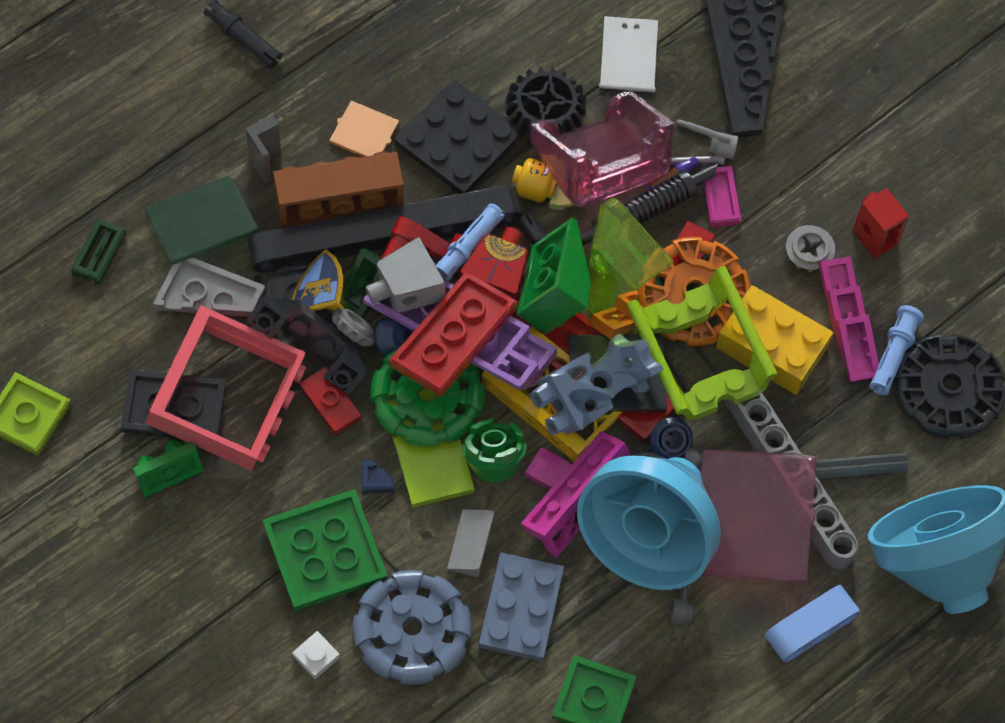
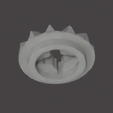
M813 225L798 227L788 236L785 250L788 254V261L796 264L797 269L804 268L812 272L819 269V262L833 259L835 243L830 234L824 229ZM805 244H808L809 247H817L814 253L815 256L810 252H803Z
M336 308L332 313L333 323L337 325L338 329L345 336L351 338L353 342H357L361 346H372L375 342L374 330L359 315L349 309L343 310L340 308Z

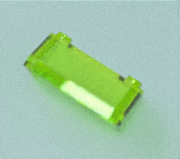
M613 197L600 205L590 252L588 272L591 287L589 292L590 301L587 309L592 314L614 307L618 295L629 291H638V288L673 264V259L628 210ZM636 325L632 331L628 332L625 335H637L639 332L636 328Z

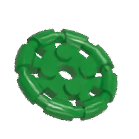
M397 350L392 351L382 360L383 366L380 370L375 371L372 378L370 400L375 403L376 409L374 414L377 420L393 437L398 435L405 439V443L418 447H436L437 443L446 441L450 444L467 434L471 426L474 425L473 421L475 418L481 416L485 405L486 390L485 384H481L479 378L482 374L474 364L470 363L442 397L437 395L435 399L425 401L420 398L419 393L427 388L390 366L389 359ZM393 372L401 376L398 382L391 379ZM468 382V389L460 390V384ZM396 399L398 405L392 407L388 405L387 401ZM458 407L465 410L463 415L455 414ZM407 419L415 425L410 428L404 425V422ZM442 421L443 429L433 431L431 424Z

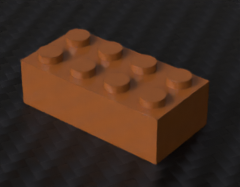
M382 151L367 157L358 158L351 156L344 158L342 161L329 163L319 161L310 166L298 168L288 166L279 171H273L276 204L281 228L404 205V183L397 152L388 153Z

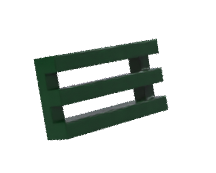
M97 218L71 267L72 275H82L83 279L88 281L92 279L94 283L100 285L127 234L126 229ZM102 228L107 229L87 268H83ZM113 233H116V235L114 236V238H113V240H112V242H111V244H110V246H109V248H108V250H107V252H106L104 258L102 259V261H101V263H100V265H99L97 271L94 272V270H95V268H96V266H97V264H98V262H99V260H100V258H101L103 252L105 251V249H106V247H107V245H108V243H109V241H110V239H111Z

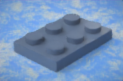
M500 552L479 648L543 662L564 566Z

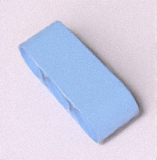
M838 585L774 625L765 633V637L781 660L786 663L850 623L861 611L842 585Z

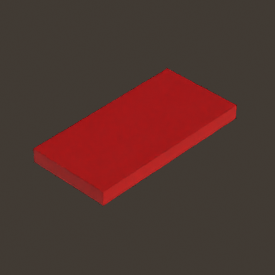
M466 271L389 359V364L392 368L442 397L518 308V302Z

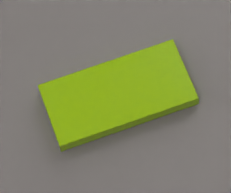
M423 389L419 396L425 401H431L436 398L437 394L428 389ZM396 399L387 401L388 405L392 407L398 405ZM407 419L404 422V425L410 428L415 425ZM442 421L431 424L433 431L443 429ZM398 435L392 436L412 508L474 493V485L467 461L462 452L460 439L450 444L447 441L437 443L436 447H418L405 443V439Z

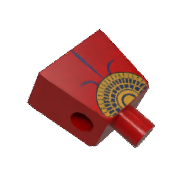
M507 227L502 238L491 234L485 235L462 267L460 278L467 271L517 301L528 253L526 248L519 246L523 234L515 228Z

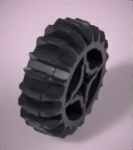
M540 66L537 73L528 69L526 77L518 75L516 83H511L509 93L506 95L505 103L507 105L505 113L509 116V123L516 125L518 133L522 130L523 133H526L525 138L527 142L535 137L540 145L543 139H548L552 146L555 138L564 142L566 134L574 136L576 128H581L583 118L587 112L586 95H583L582 85H576L575 76L566 78L567 73L565 70L557 74L553 66L549 72H544V69ZM546 99H549L546 112H543Z

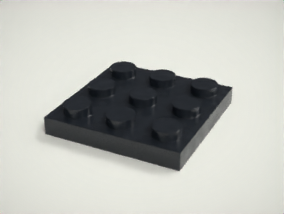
M453 79L396 136L394 145L458 194L470 192L523 137V130L518 133L515 124H510L507 118Z

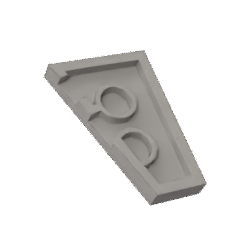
M179 252L153 303V309L197 313L200 305L222 315L248 317L250 312L254 310L263 298L266 288L265 285Z

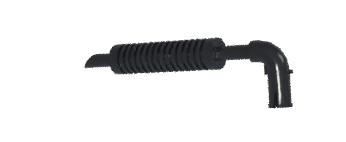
M718 162L691 176L688 172L682 171L676 176L665 180V182H661L660 185L657 184L655 187L644 191V193H640L634 196V198L623 202V204L609 209L607 212L602 213V215L592 218V228L580 233L582 245L584 246L597 238L602 243L610 241L607 236L623 223L627 229L622 233L696 196V187L715 177ZM531 212L527 214L529 220L524 215L518 220L517 224L531 243L529 247L532 249V245L547 234L538 222L535 214Z

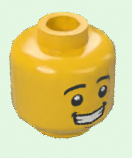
M529 158L524 162L523 167L520 165L516 166L511 182L517 184L516 190L520 197L542 203L546 197L551 199L558 175L554 174L555 169L552 165Z

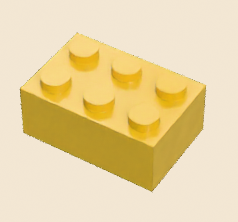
M751 285L742 301L778 374L771 381L797 396L828 349L833 331ZM733 312L719 333L716 349L749 367L753 351Z

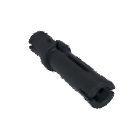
M212 0L208 3L207 6L211 10L205 8L204 15L218 24L226 36L234 37L266 63L269 68L272 69L279 63L275 59L281 60L283 53L275 49L244 24L242 17L238 14H232L217 0Z

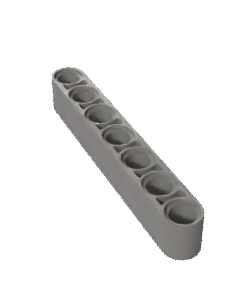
M763 393L736 405L731 400L725 399L724 402L825 561L835 569L848 567L858 549L857 539ZM753 414L759 415L763 421L755 422L749 416ZM774 440L780 447L772 448L766 444V441ZM790 466L797 473L788 474L783 470V467ZM800 493H809L813 496L814 500L806 501L802 499ZM825 519L831 524V527H822L816 520ZM840 545L845 547L848 554L837 553L834 546Z

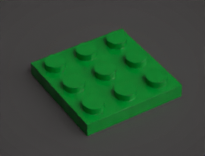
M355 489L262 520L294 612L371 586L378 580L383 582L388 579Z

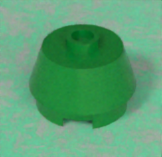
M494 419L483 420L471 426L470 434L462 446L463 455L474 474L479 479L492 483L503 482L512 478L517 473L527 449L522 431L513 422H510L509 426L494 424Z

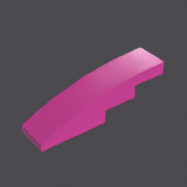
M851 256L819 262L818 266L824 294L849 382L873 378L879 363L869 314H865L860 285H856Z

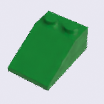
M573 217L532 245L517 315L544 334H547L556 327H561L575 314L582 313L590 301L591 280L578 223Z

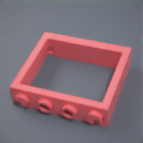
M200 305L152 404L146 424L188 443L193 442L195 446L252 471L256 461L263 463L271 446L265 443L269 434L276 435L283 418L277 416L281 407L288 409L295 392L289 390L292 382L299 383L304 374L306 366L301 363L306 352L275 338L270 339L262 332ZM204 331L288 369L251 450L165 412Z

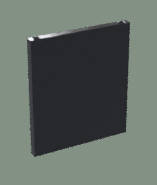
M569 334L567 339L569 344V362L589 353L591 356L589 361L591 365L594 364L607 351L611 340L605 335ZM623 335L628 341L642 340L641 336ZM655 336L656 341L663 353L664 341L662 340V336ZM575 369L571 374L572 378L574 379L583 369ZM658 373L647 378L650 389L646 392L635 393L631 388L619 391L611 399L613 408L609 411L666 412L668 407L666 390ZM594 378V386L606 388L607 383L603 378ZM588 400L585 403V409L592 411L594 403Z

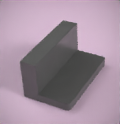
M273 115L246 128L248 157L266 185L272 183L270 159L281 154L279 123Z

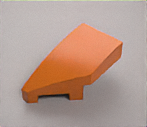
M632 290L618 295L614 307L592 314L590 325L610 340L617 334L623 336L635 328V323L626 305L628 302L638 299V291Z

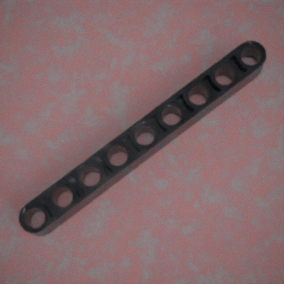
M506 185L264 231L250 236L247 242L254 271L264 273L276 271L280 267L290 264H311L325 249L337 259L359 255L362 248L370 252L385 250L392 238L391 231L400 216L411 219L440 238L455 236V234H464L489 204L497 205L503 211L502 214H504V218L494 228L516 224L524 214L516 187Z

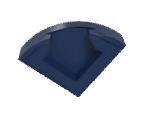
M361 460L362 494L395 493L394 482L390 474L373 461Z

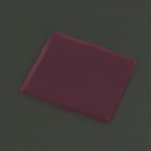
M704 449L701 471L702 483L718 514L721 539L716 554L701 576L807 582L811 530L815 521L813 503L817 455Z

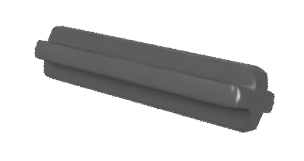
M905 453L822 459L815 461L814 474L818 479L905 472L909 467V461Z

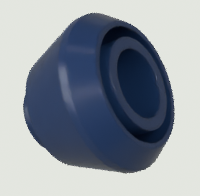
M386 317L378 323L374 333L376 348L386 357L392 351L399 349L414 331L390 317Z
M675 417L659 421L651 433L652 449L656 454L661 455L665 459L685 457L686 451L693 444L691 428L685 421Z

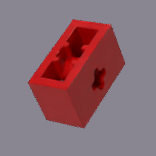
M888 188L878 194L872 192L861 201L853 232L875 259L900 243L909 215Z

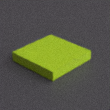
M15 372L0 394V437L39 456L69 409L71 400Z

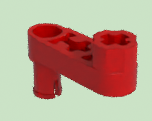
M400 216L391 231L392 238L380 258L383 259L414 239L420 238L430 257L439 262L448 252L447 249L450 243L411 219ZM455 234L452 242H457L462 235ZM463 264L461 267H459V269H458L456 272H457V273H460L462 267H463L465 264Z

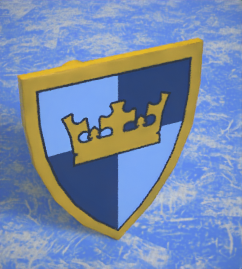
M327 249L303 273L291 300H299L313 311L327 308L333 313L336 308L344 309L340 304L343 274L337 258Z

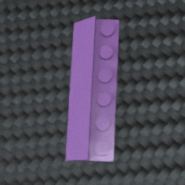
M444 280L447 294L454 285ZM368 295L363 299L366 305L413 331L438 304L435 303L404 312H397L389 298L374 304L371 303ZM510 316L471 363L521 391L539 385L537 381L557 356V348L530 333V326Z

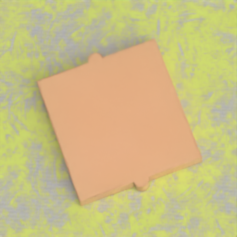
M351 101L342 118L337 119L338 125L329 143L362 157L372 156L377 152L385 151L386 147L391 145V137L399 124V120Z

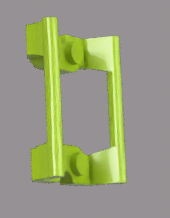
M726 266L717 268L708 284L685 292V299L680 304H672L667 299L643 308L638 300H632L627 303L626 306L642 340H646L651 356L664 369L658 375L677 415L684 414L686 421L697 420L717 412V404L722 400H731L736 405L754 398L765 391L770 380L778 375ZM728 300L753 351L749 369L744 371L732 369L699 381L693 385L690 392L683 394L670 371L653 333L672 334L702 323L710 317L712 312L716 311Z

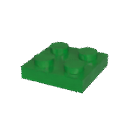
M573 655L552 714V719L562 723H621L637 676Z

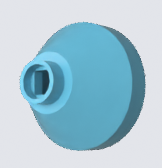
M624 456L613 459L599 468L582 491L578 501L577 517L580 531L593 554L608 569L621 578L645 588L672 590L693 583L703 574L720 544L721 528L719 517L702 483L701 473L694 464L683 458L672 457L664 459L647 456Z
M988 485L959 487L919 498L891 511L878 520L868 533V539L877 564L931 600L942 602L943 608L947 613H963L980 607L989 599L986 587L993 581L1005 550V491L999 487Z

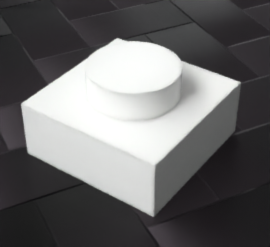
M318 631L292 652L293 657L314 679H317L340 658V654Z

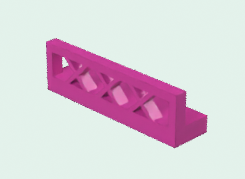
M601 431L522 521L521 525L524 531L541 539L550 556L557 558L580 531L578 517L575 518L578 501L582 491L594 474L604 464L613 459L631 456L625 442ZM561 529L560 537L554 542V536Z

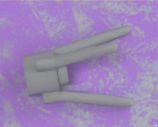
M677 120V125L712 138L709 152L714 153V156L696 157L699 164L718 162V164L724 165L725 159L733 160L738 136L719 133L691 122ZM692 157L662 159V164L676 165Z

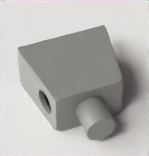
M420 238L414 239L381 259L377 263L380 281L365 286L372 304L389 298L397 312L439 303L446 295L445 282Z

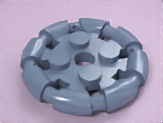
M420 570L398 571L392 573L391 578L383 582L381 580L375 582L361 597L358 603L360 606L358 615L356 614L353 617V639L356 648H360L364 655L363 661L381 677L387 680L389 677L400 680V684L406 685L429 683L434 681V677L442 673L444 675L449 673L464 657L467 651L465 648L467 639H471L472 634L471 615L468 606H464L460 600L462 596L460 592L444 578L438 575L435 578L424 575V571ZM420 587L431 590L429 598L417 595ZM397 589L400 595L396 596L391 602L388 593ZM449 605L452 614L444 617L442 608ZM372 612L382 614L379 623L370 619ZM409 621H416L421 625L422 629L417 635L411 636L403 631V626ZM445 634L454 636L452 643L443 642ZM381 639L385 647L375 649L373 642ZM433 654L436 662L427 666L422 658ZM395 659L407 661L405 668L394 665Z

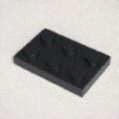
M130 370L120 427L122 433L179 439L146 424L149 411L167 373ZM183 375L165 412L219 435L227 385L226 379Z

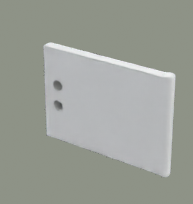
M604 17L599 88L655 92L658 20Z

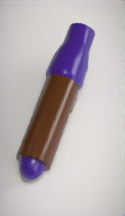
M694 156L689 160L679 163L673 169L651 182L647 190L655 187L657 184L660 185L661 182H665V180L676 176L682 171L690 173L699 165L698 159Z

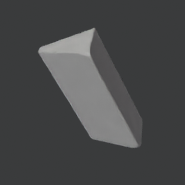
M462 510L447 571L479 578L495 511Z

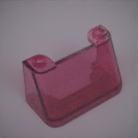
M629 90L614 96L608 101L604 120L559 135V128L556 123L549 119L531 124L530 138L531 143L565 197L575 206L584 207L650 183L667 173L672 161L674 122Z

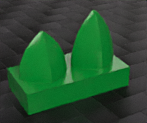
M169 438L166 444L165 454L156 458L142 455L136 467H133L144 498L204 471L193 442L185 444Z

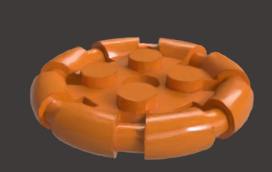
M684 237L671 241V245L664 249L660 247L649 257L642 269V273H644L643 280L638 283V297L643 308L666 299L672 304H680L685 299L686 287L689 284L697 283L701 286L708 284L714 271L721 266H726L730 272V277L741 299L751 286L746 269L742 270L737 262L739 258L729 248L717 241H714V243L703 241L702 237ZM698 252L710 255L709 262L697 259ZM678 255L683 263L674 266L670 259ZM656 277L666 278L664 287L654 284ZM725 303L712 312L707 320L692 326L691 331L683 329L672 334L660 332L659 334L674 343L675 340L686 342L687 346L711 345L717 343L719 333L732 315L733 310L730 304ZM716 315L720 323L711 327L708 321Z

